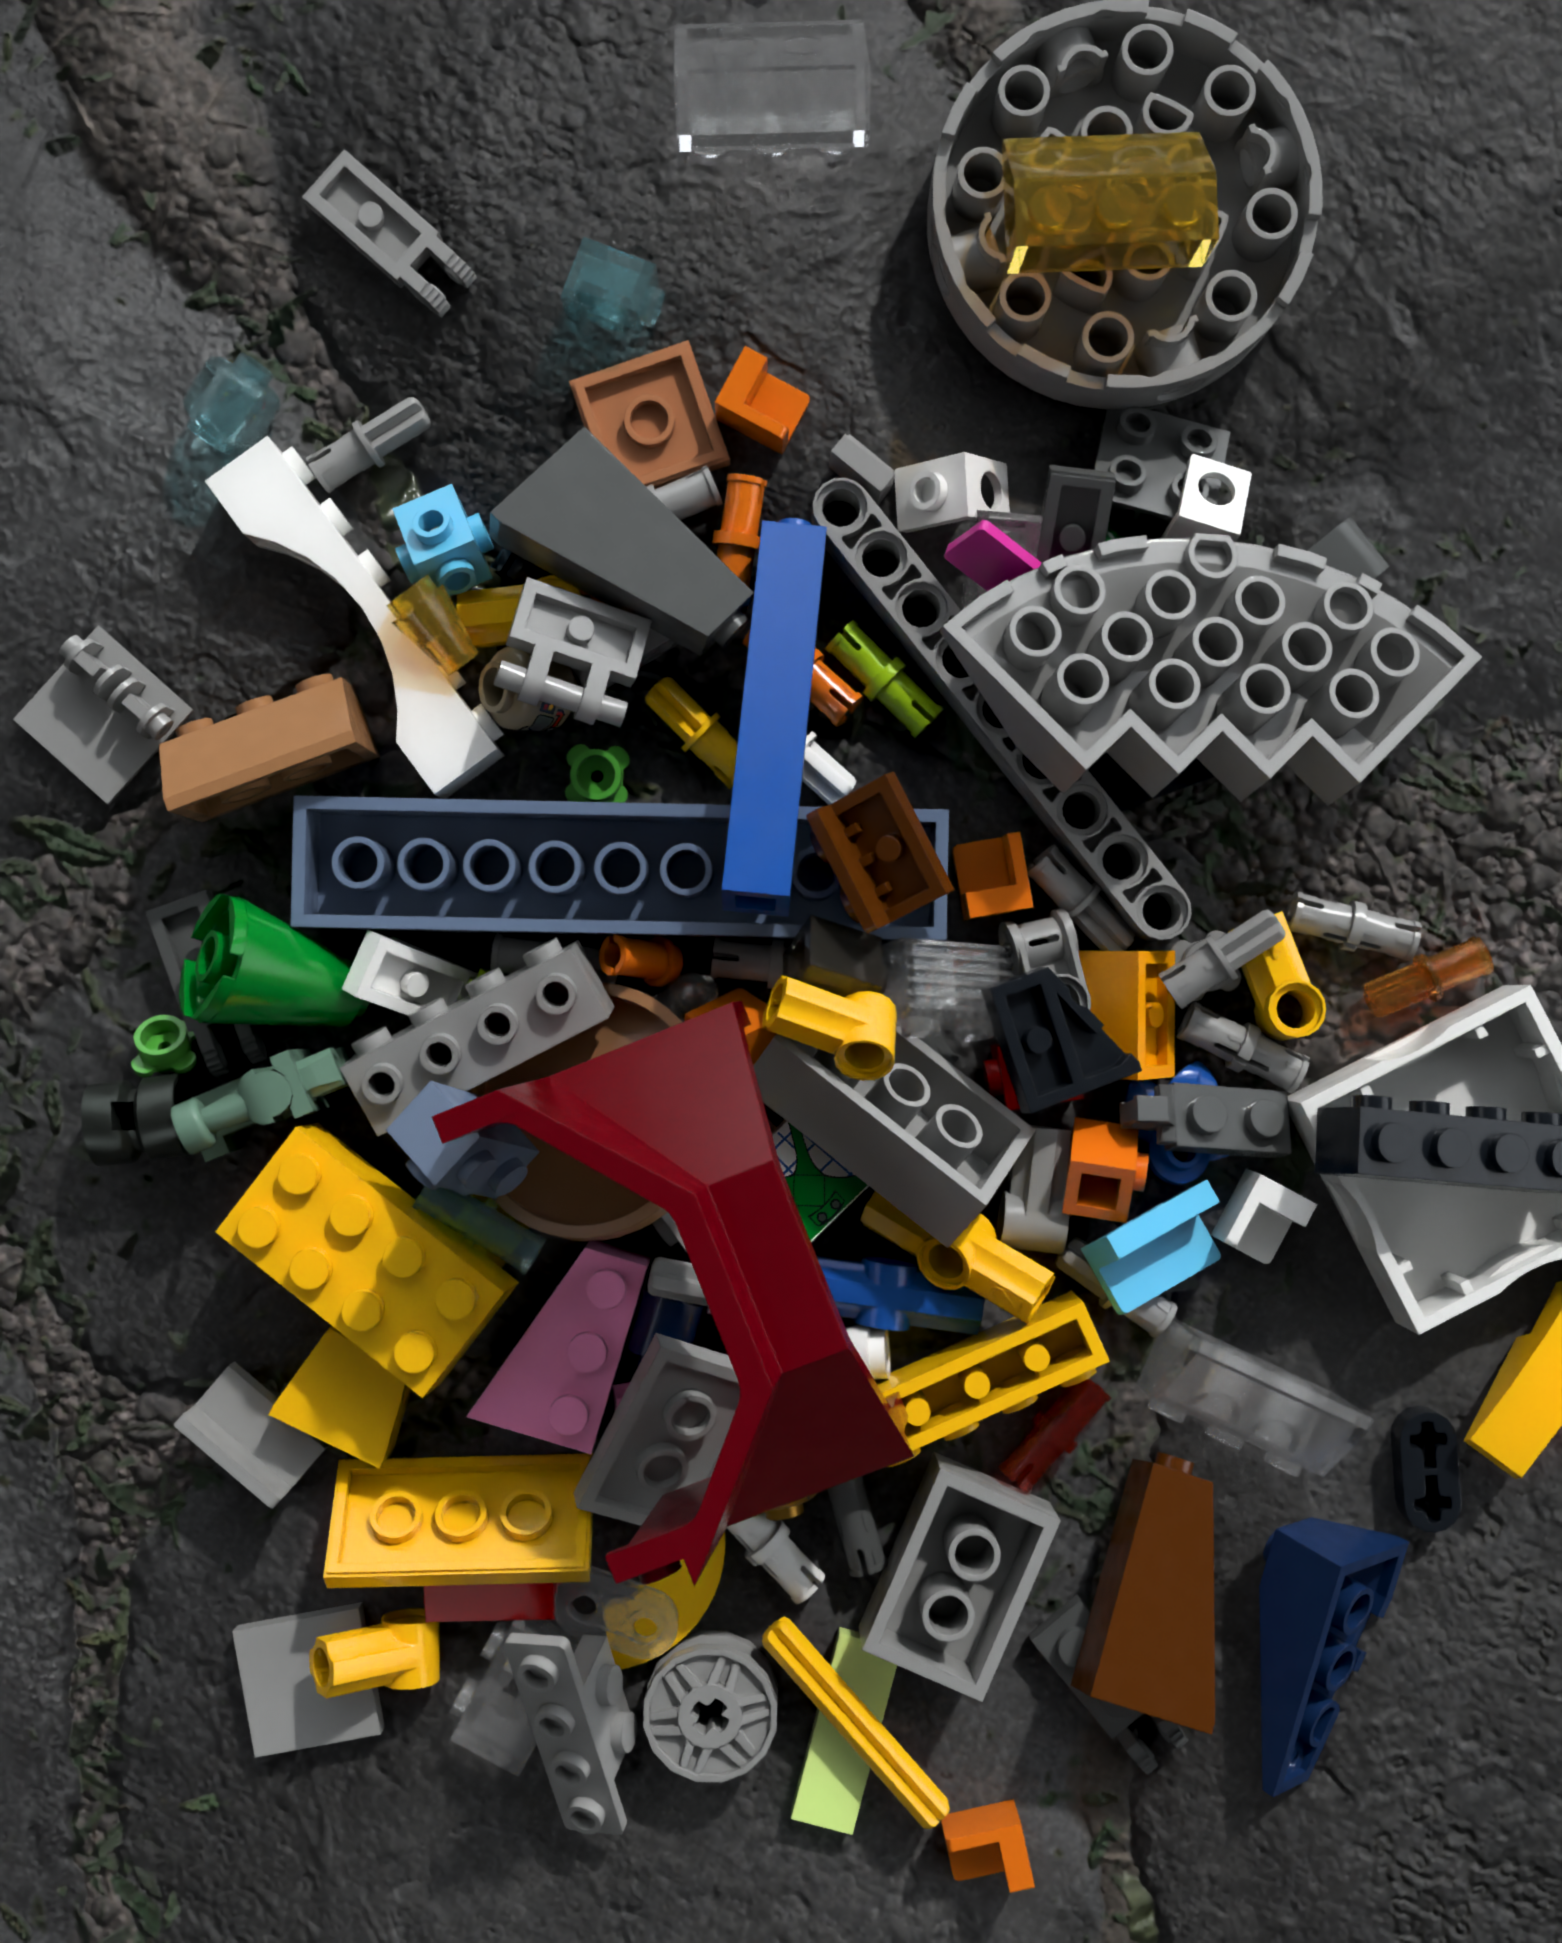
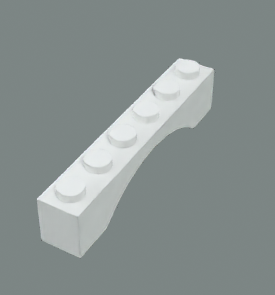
M266 436L205 480V482L241 532L255 545L289 555L321 570L345 588L361 606L381 640L392 671L397 704L396 743L431 791L441 799H446L505 756L494 742L503 736L504 733L496 722L493 721L482 704L471 710L457 690L466 684L461 674L444 652L435 658L428 652L420 638L429 631L406 600L395 607L382 589L391 579L368 549L357 555L344 536L353 530L352 526L331 498H328L321 504L315 498L307 484L316 477L293 446L282 453L275 443Z

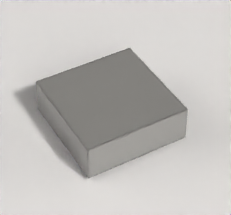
M844 434L831 450L829 468L840 477H845L859 483L876 504L879 505L892 488L895 477L894 470L850 434Z

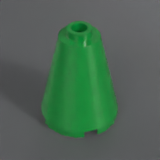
M216 895L205 907L195 925L191 938L202 941L196 961L184 958L180 977L179 999L183 1015L191 1017V1019L197 1020L199 1023L345 1027L355 1017H361L369 1005V1001L357 998L342 990L354 961L296 928L290 927L289 924L239 896Z

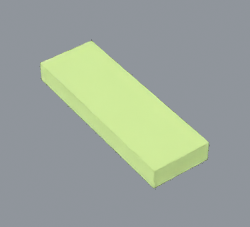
M839 1627L829 1664L882 1723L897 1665L863 1651L858 1631ZM818 1708L791 1807V1819L853 1835L870 1767Z

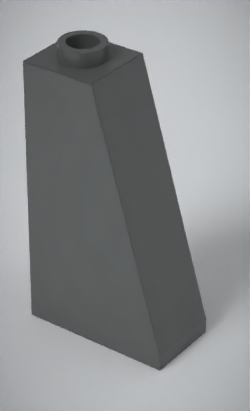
M585 426L490 512L489 536L498 545L607 605L652 620L651 629L700 656L715 642L722 648L726 647L742 632L750 621L745 612L754 592Z

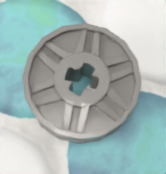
M700 1630L687 1635L674 1647L661 1654L647 1683L643 1709V1728L653 1753L672 1772L695 1782L722 1783L750 1771L767 1754L777 1731L778 1682L769 1660L751 1641L729 1631ZM714 1699L720 1700L723 1703L722 1708L715 1705L709 1712L703 1711L700 1708L701 1703L708 1706Z

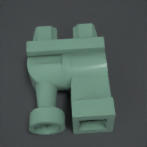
M334 1047L328 1048L313 1055L310 1048L286 1050L269 1057L272 1063L270 1067L251 1069L239 1079L172 1106V1122L182 1145L189 1154L194 1155L201 1152L205 1162L212 1161L242 1149L236 1136L238 1131L255 1124L266 1125L313 1115L333 1107L334 1105L329 1094L349 1086L339 1069L350 1059L345 1047L334 1049Z

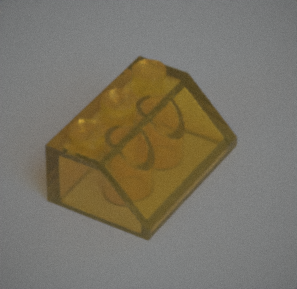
M1200 132L1007 138L1002 141L1007 274L1202 267L1219 240L1216 170Z

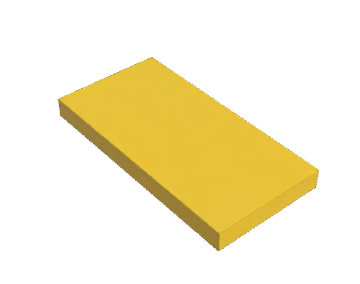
M593 1453L388 1458L380 1469L360 1459L339 1460L323 1575L326 1587L363 1588L590 1582L593 1513L577 1508L573 1492Z

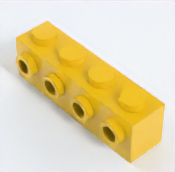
M1070 1291L1041 1304L1037 1313L1028 1324L1014 1316L979 1332L978 1335L970 1336L891 1372L889 1379L875 1380L885 1399L886 1396L899 1392L908 1414L904 1432L914 1457H916L921 1452V1447L940 1438L949 1441L962 1437L975 1430L980 1425L978 1421L1000 1411L1003 1414H1009L1024 1409L1038 1399L1037 1394L1059 1384L1061 1387L1079 1384L1092 1377L1097 1372L1095 1368L1110 1362L1084 1302L1073 1291ZM912 1458L906 1459V1460H904V1461L898 1462V1463L893 1464V1465H890V1466H888V1467H894V1466L900 1465V1464H902V1463H905V1462L911 1460Z

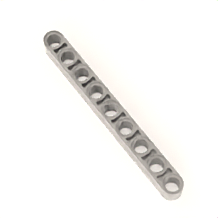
M845 477L833 478L823 483L817 490L813 500L811 523L817 526H827L825 549L1091 884L1098 883L1102 888L1099 894L1128 924L1132 931H1134L1135 936L1145 941L1171 939L1181 934L1188 926L1192 915L1191 902L1185 891L1089 771H1086L1064 794L1048 778L1038 779L1026 772L1022 760L1023 753L1016 747L1006 730L993 727L986 722L982 711L983 703L986 700L970 676L966 678L954 677L943 666L942 656L944 652L951 648L941 634L940 629L961 612V609L859 483ZM833 501L848 502L855 508L858 518L848 526L838 527L826 520L823 515V509ZM873 550L886 551L894 557L897 569L887 577L871 575L863 565V557ZM913 599L927 601L936 612V621L928 627L919 628L912 626L903 615V605ZM1067 797H1081L1092 808L1093 817L1086 829L1071 827L1063 817L1062 807ZM1110 845L1122 847L1131 857L1132 867L1130 873L1123 880L1112 878L1103 867L1102 858L1105 850ZM1152 894L1164 898L1170 907L1171 916L1169 922L1161 930L1149 926L1143 917L1144 902Z

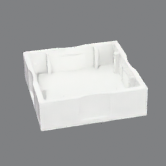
M1503 985L1288 1095L1289 1115L1315 1164L1317 1108L1351 1107L1352 1095L1392 1097V1109L1409 1111V1101L1450 1103V1115L1465 1116V1107L1506 1108V1120L1521 1122V1112L1562 1114V1044L1532 986ZM1320 1174L1395 1322L1418 1335L1498 1295L1508 1285L1528 1271L1543 1264L1562 1259V1193H1534Z

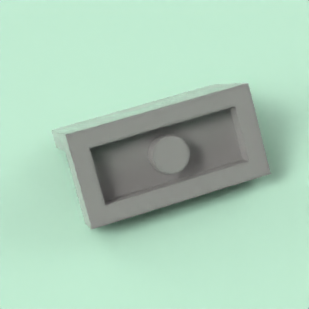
M234 1361L222 1372L199 1401L179 1417L174 1426L264 1504L273 1509L294 1487L329 1444L269 1416L268 1414L278 1398Z

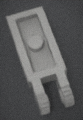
M345 150L339 154L302 196L305 204L395 284L400 288L405 285L420 302L441 318L450 309L451 305L446 300L445 295L435 285L429 284L416 272L431 256L453 281L463 285L465 288H468L477 278L471 267L443 243L440 233Z

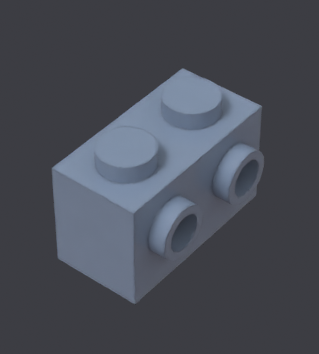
M430 1081L386 1129L410 1157L406 1166L419 1182L432 1190H437L440 1187L454 1190L462 1196L475 1194L497 1199L499 1196L511 1192L524 1180L528 1172L527 1165L540 1151L516 1125L509 1123L442 1144L432 1116L481 1097V1095Z

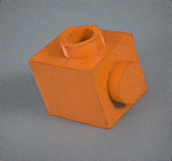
M1074 1118L1062 1213L1127 1223L1132 1192H1144L1148 1170L1149 1154L1137 1152L1138 1130L1120 1129V1124Z

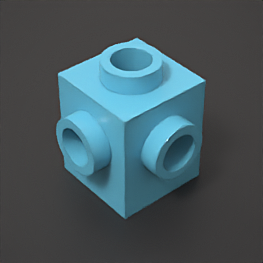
M452 484L393 508L405 544L395 548L400 563L411 584L420 580L423 581L434 603L452 595L464 593L473 586L493 578L483 554L494 549L486 527L479 513L467 516Z

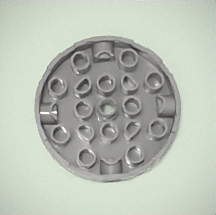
M1102 0L1088 2L1045 16L1018 31L992 53L991 59L977 72L970 83L967 82L952 106L943 128L930 181L927 202V239L930 260L945 304L960 329L994 366L1013 380L1054 400L1082 407L1128 409L1131 407H1150L1170 402L1204 388L1238 365L1258 345L1291 302L1304 279L1313 257L1312 249L1316 238L1317 224L1322 215L1323 194L1319 154L1305 112L1290 85L1269 60L1263 63L1254 53L1235 40L1238 33L1213 18L1191 9H1187L1186 13L1182 14L1163 8L1149 7V0ZM1119 200L1129 205L1135 214L1131 215L1130 212H1121L1111 203L1108 204V201Z

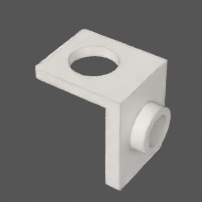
M962 452L896 468L894 471L897 528L900 532L909 533L964 520L975 522L987 520L997 527L1010 526L1006 463ZM983 474L989 478L994 491V502L991 509L984 502L981 493Z
M1192 454L1187 462L1178 511L1161 538H1191L1194 533L1230 535L1231 539L1236 542L1241 534L1252 476L1251 472ZM1204 478L1221 480L1231 491V502L1226 505H1215L1208 502L1200 494L1199 481Z

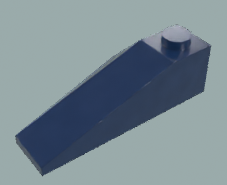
M1310 1517L1277 1528L1265 1545L1263 1559L1266 1565L1259 1585L1262 1790L1272 1797L1307 1781L1313 1771L1340 1712L1339 1704L1332 1699L1333 1695L1346 1682L1352 1671H1359L1367 1654L1357 1647V1643L1372 1613L1377 1617L1383 1618L1392 1600L1409 1541L1400 1536Z

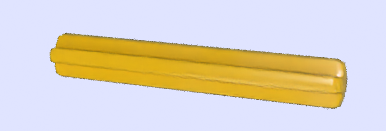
M785 1616L773 1622L762 1635L764 1648L916 1821L925 1829L934 1828L950 1811L947 1797L795 1624Z

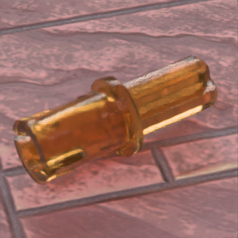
M1473 936L1463 943L1429 957L1423 953L1415 955L1412 960L1413 964L1366 983L1363 987V996L1366 1005L1375 1017H1385L1427 998L1437 1002L1442 1000L1444 991L1482 975L1491 974L1494 970L1492 957L1484 942L1479 937Z

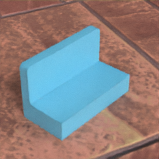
M1208 1180L1180 1192L1080 1248L1117 1314L1124 1315L1221 1258L1220 1251L1198 1215L1220 1202Z

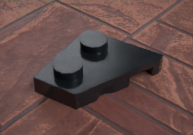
M1039 967L981 988L1022 1113H1034L1142 1071L1140 1062L1131 1053H1124L1101 1029L1104 1024L1087 1007L1080 1006L1072 999L1070 989L1049 967Z

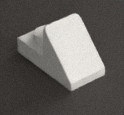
M368 929L342 990L357 998L409 1015L418 1008L440 997H443L447 1006L467 997L469 993L465 985L470 976L476 977L478 973L399 938H389Z

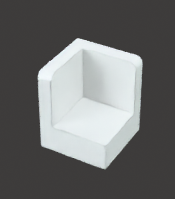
M1245 1169L1211 1236L1263 1264H1269L1291 1223L1294 1222L1306 1227L1318 1204L1262 1174Z

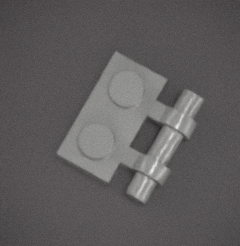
M527 577L520 594L506 646L530 653L529 661L525 668L501 660L494 680V686L518 693V701L537 706L538 702L542 701L575 712V720L593 725L595 720H599L620 727L625 717L628 702L605 695L608 680L627 687L632 686L637 677L652 620ZM551 661L586 672L587 675L583 687L548 676Z

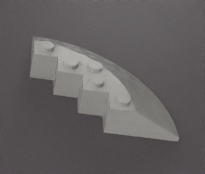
M1194 533L1191 538H1156L1147 540L1146 535L1119 538L1098 543L1092 550L1063 557V554L1042 562L1039 568L1024 573L1011 581L1006 580L985 592L940 629L950 648L1016 747L1063 794L1107 752L1152 798L1197 758L1240 802L1267 782L1286 764L1329 806L1361 783L1482 658L1478 652L1445 623L1419 605L1410 609L1396 598L1381 591L1382 583L1364 573L1356 578L1353 575L1327 566V558L1283 544H1278L1273 549L1257 544L1234 542L1230 535Z

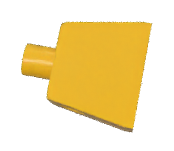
M331 1326L276 1400L268 1415L380 1469L395 1447L411 1389Z

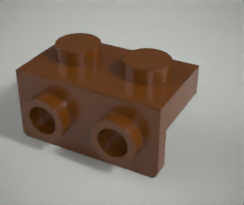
M895 772L884 774L834 803L820 807L806 815L812 828L810 839L815 852L823 862L831 865L842 887L840 897L847 914L853 921L860 923L867 934L955 890Z

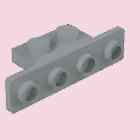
M510 1633L504 1643V1649L564 1826L569 1830H576L584 1834L604 1833L622 1835L627 1819L614 1779L625 1753L631 1752L635 1745L637 1719L635 1714L629 1710L623 1690L622 1670L619 1665L615 1664L607 1636L583 1634L573 1653L570 1641L564 1636Z

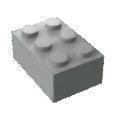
M934 1452L887 1559L888 1565L880 1575L858 1626L862 1650L983 1702L1061 1522L1051 1503Z

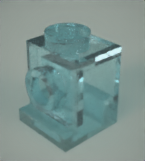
M583 237L560 297L567 318L578 321L582 310L588 312L587 317L592 322L605 329L622 332L624 326L641 332L644 325L651 328L654 327L663 305L665 291L658 288L656 264Z

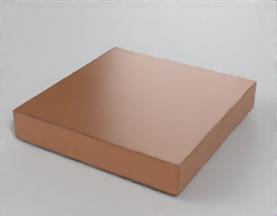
M689 340L569 381L584 426L645 486L653 484L654 489H657L701 470V467L706 465L710 472L730 465V458Z

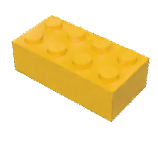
M319 1123L294 1128L215 1231L421 1398H424L443 1382L519 1283Z

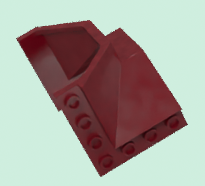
M742 1000L731 1002L549 1077L498 1089L432 1116L442 1144L505 1123L516 1125L667 1211L678 1228L735 1371L740 1387L739 1403L712 1476L662 1495L630 1543L606 1554L605 1558L616 1584L639 1576L641 1584L657 1582L681 1569L680 1560L684 1559L695 1587L728 1526L914 1457L904 1432L908 1414L900 1394L896 1392L886 1396L885 1399L853 1345L783 1174L745 1036L744 1028L751 1025Z

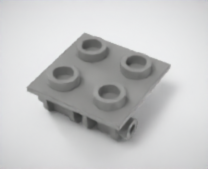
M98 625L85 640H82L78 635H73L63 643L59 650V654L65 658L63 665L13 720L105 803L110 805L158 752L159 744L168 741L175 733V729L181 726L194 710Z

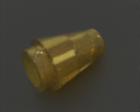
M428 574L386 605L396 618L391 624L438 666H441L448 676L460 669L479 653L472 644V639L444 584L437 587Z

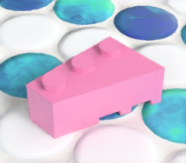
M589 1241L466 1417L591 1454L599 1434L651 1256L601 1241Z

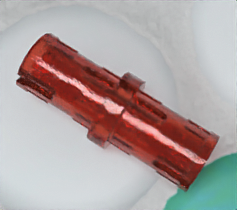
M1091 1378L1068 1387L1046 1414L1041 1410L1032 1419L1036 1426L1005 1462L998 1466L999 1469L1012 1482L1016 1480L1021 1490L1030 1494L1036 1483L1064 1451L1071 1454L1078 1446L1074 1439L1112 1397L1097 1383L1095 1384Z

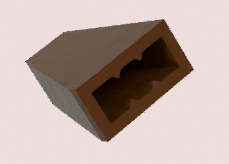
M1157 1452L1154 1463L1132 1458L1071 1686L1090 1697L1212 1735L1215 1725L1213 1482L1193 1476L1192 1471L1195 1463L1172 1455Z

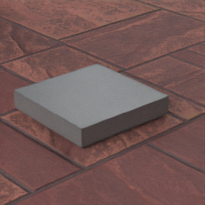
M363 1602L240 1624L232 1631L255 1758L381 1735L385 1725L378 1687L326 1699L317 1693L309 1668V1650L315 1645L316 1637L367 1627Z

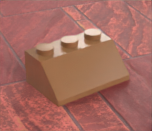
M321 674L299 682L295 686L297 694L274 702L272 696H262L243 702L235 707L237 716L214 724L212 718H203L179 726L175 729L177 738L159 744L162 792L167 811L205 822L379 758L378 749L355 687L343 677L334 680L332 674Z

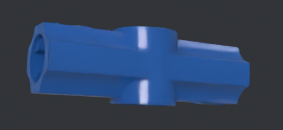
M816 1255L840 1316L853 1318L855 1323L883 1330L907 1331L910 1329V1326L978 1335L983 1317L985 1298L965 1286L956 1290H944L934 1286L924 1277L920 1269H918V1265L907 1261L870 1256L862 1257L861 1261Z

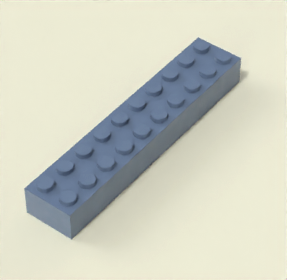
M293 796L290 927L942 942L947 940V894L867 934L861 924L853 921L847 914L840 897L842 887L831 865L826 864L820 859L811 843L810 831L812 828L806 815L820 807H799L789 917L722 910V881L731 805ZM914 809L948 876L949 809Z

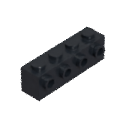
M1352 1095L1351 1107L1317 1108L1315 1174L1534 1193H1562V1114L1521 1112V1122L1506 1120V1108L1465 1107V1116L1450 1115V1103L1409 1101V1111L1392 1109V1097Z

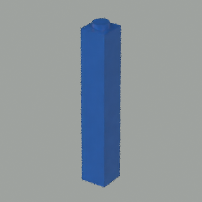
M785 518L778 522L762 520L722 881L723 911L789 917L827 526L812 525L810 522L799 518Z

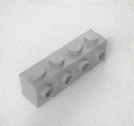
M557 938L551 939L522 956L527 966L505 977L499 967L465 985L469 996L447 1006L443 997L435 999L408 1015L412 1023L411 1026L392 1036L387 1027L384 1026L351 1044L356 1054L339 1069L376 1135L380 1136L386 1133V1129L430 1081L468 1091L608 1019L615 1006L579 939L561 947Z

